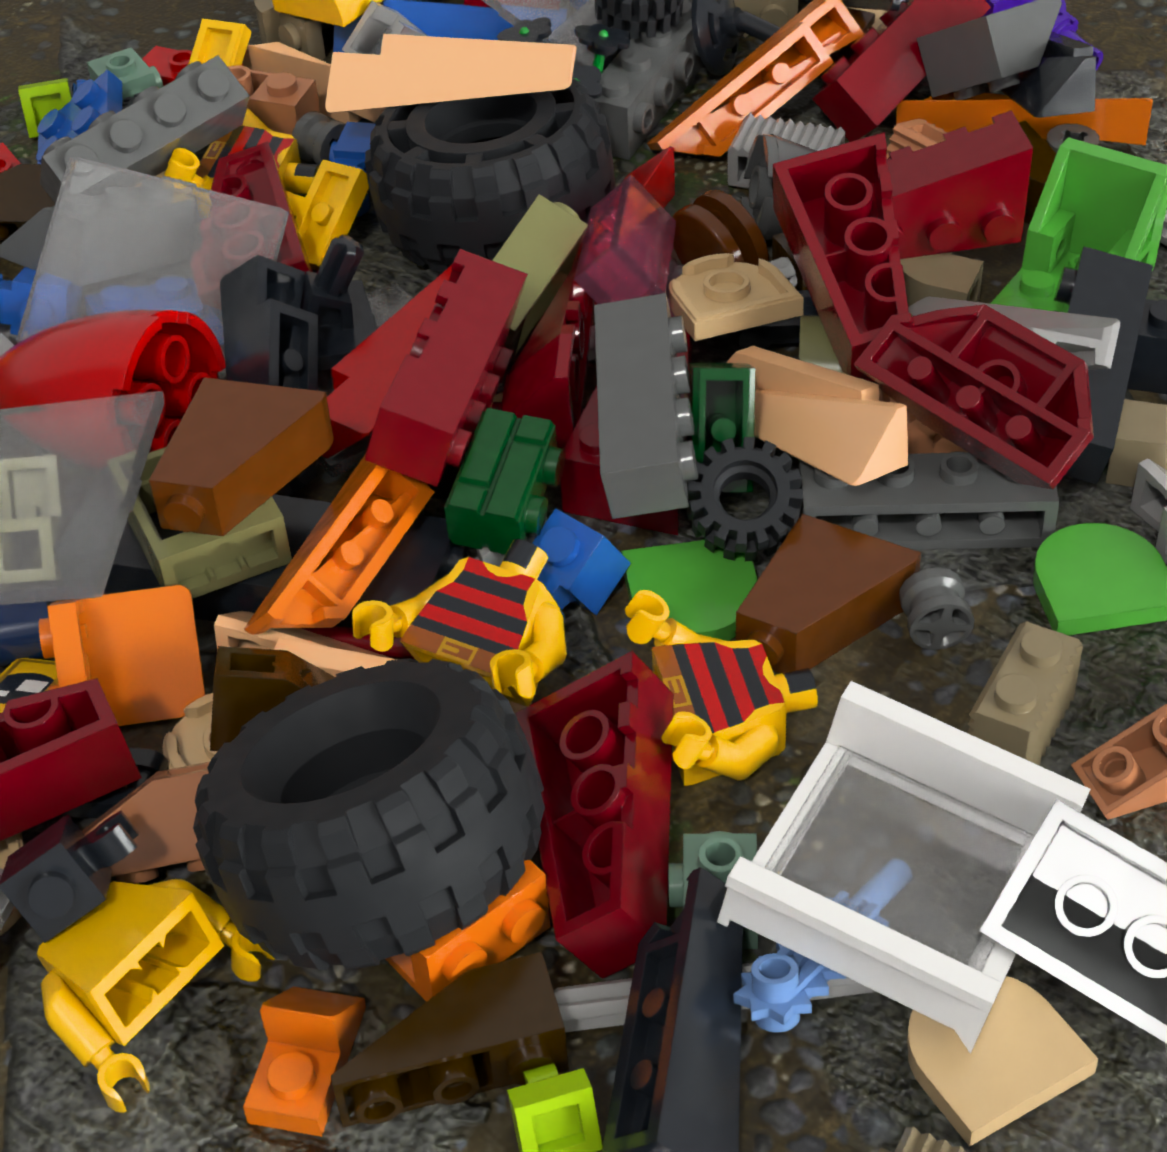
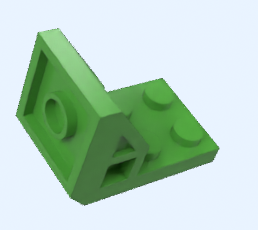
M1068 137L1059 146L1029 225L1022 268L990 304L1062 312L1064 303L1054 301L1056 288L1064 266L1075 269L1084 246L1153 265L1154 269L1167 210V165Z

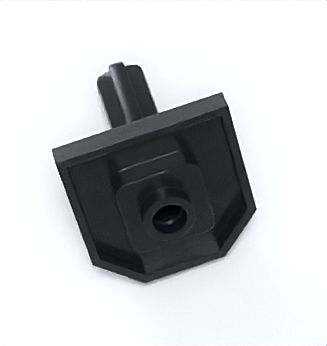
M342 234L339 238H334L331 241L317 273L306 271L300 309L318 315V371L329 370L377 330L362 279L352 281L363 257L364 249L362 244L354 241L348 235Z

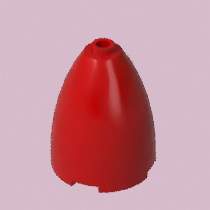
M138 309L104 312L68 320L33 334L18 342L0 356V416L26 440L54 458L66 461L67 464L89 474L104 478L107 472H112V465L167 447L204 377L218 379V372L226 368L224 355L210 327L201 318L190 312Z

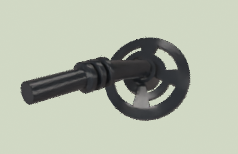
M692 0L691 20L695 45L702 63L714 75H724L730 72L736 61L739 38L744 33L765 42L781 28L747 11H742L741 8L735 6L733 0ZM732 48V53L727 61H724L723 58L726 53V49ZM828 67L824 72H822V73L818 76V78L821 79V76H822L830 67Z

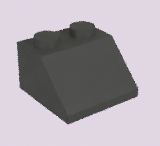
M1036 0L918 37L917 42L932 98L953 92L955 100H963L985 93L983 83H988L990 92L1019 84V72L1039 66L1061 8V0Z

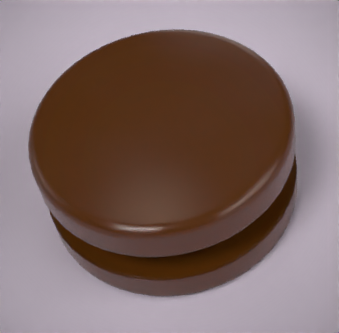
M707 191L699 196L693 204L684 206L672 216L670 221L671 240L682 265L700 257L723 253L734 254V262L749 263L757 266L759 265V258L769 262L767 245L757 223L740 202L723 191Z

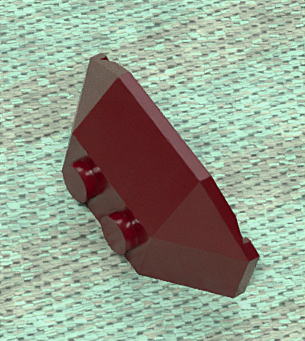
M985 304L940 309L912 316L911 313L891 315L854 363L858 371L873 383L879 384V388L894 401L907 405V411L923 425L1019 484L1053 490L1094 438L1089 375L1086 362Z

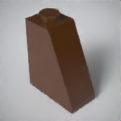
M204 377L149 479L161 528L224 536L331 448L334 437L326 392Z
M802 514L736 611V641L756 640L762 643L771 668L775 672L786 673L806 668L811 669L903 612L899 601V589L906 579L919 572L921 552Z

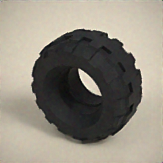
M572 78V84L564 90L386 107L375 121V127L370 133V149L365 151L367 180L382 232L389 234L391 243L401 249L404 257L419 266L427 264L432 271L443 273L453 264L460 249L493 260L539 194L551 202H560L569 206L578 214L581 221L588 224L584 242L599 226V220L606 213L609 198H612L615 188L613 157L605 114H601L599 104L590 97L588 89L574 78Z
M411 658L389 660L385 665L366 669L360 666L338 673L335 678L313 687L308 685L286 696L284 702L268 712H260L241 727L239 735L234 740L222 745L211 759L207 767L209 774L202 776L195 796L197 812L193 830L198 840L195 845L216 894L239 933L254 945L259 944L264 951L275 959L285 961L290 959L294 966L327 970L330 965H343L346 969L352 970L376 966L380 964L382 959L403 953L406 956H410L436 945L435 940L457 928L464 930L484 916L488 911V905L499 895L506 896L526 871L524 860H531L537 851L541 837L540 824L545 810L541 796L544 788L526 736L508 699L497 689H491L488 682L477 672L468 669L463 670L461 665L431 659L428 663H419Z

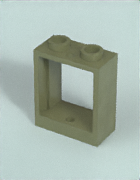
M540 194L492 260L528 274L504 346L514 350L512 360L543 317L576 263L588 224L581 221L578 214L572 208L560 202H551Z
M166 447L111 466L123 512L161 587L178 584L184 585L191 591L193 599L289 564L292 560L284 517L273 497H270L224 536L183 532L162 540L149 515L157 512L149 479Z

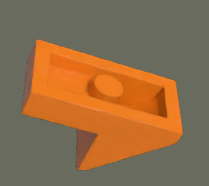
M293 986L262 1003L260 1014L268 1041L243 1105L248 1124L322 1137L335 1099L331 1075L348 1062L366 1009L365 998Z

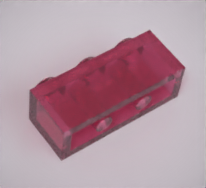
M631 174L590 210L587 222L588 227L583 240L574 280L597 304L666 293L668 275L670 274L671 254L674 249L673 240L676 221Z

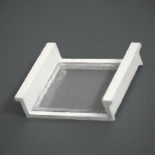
M850 681L840 698L826 743L752 861H749L740 856L729 873L725 884L727 891L717 922L728 927L729 923L733 921L954 1029L971 1054L1016 955L1014 951L980 932V929L1056 799L1081 812L1091 789Z

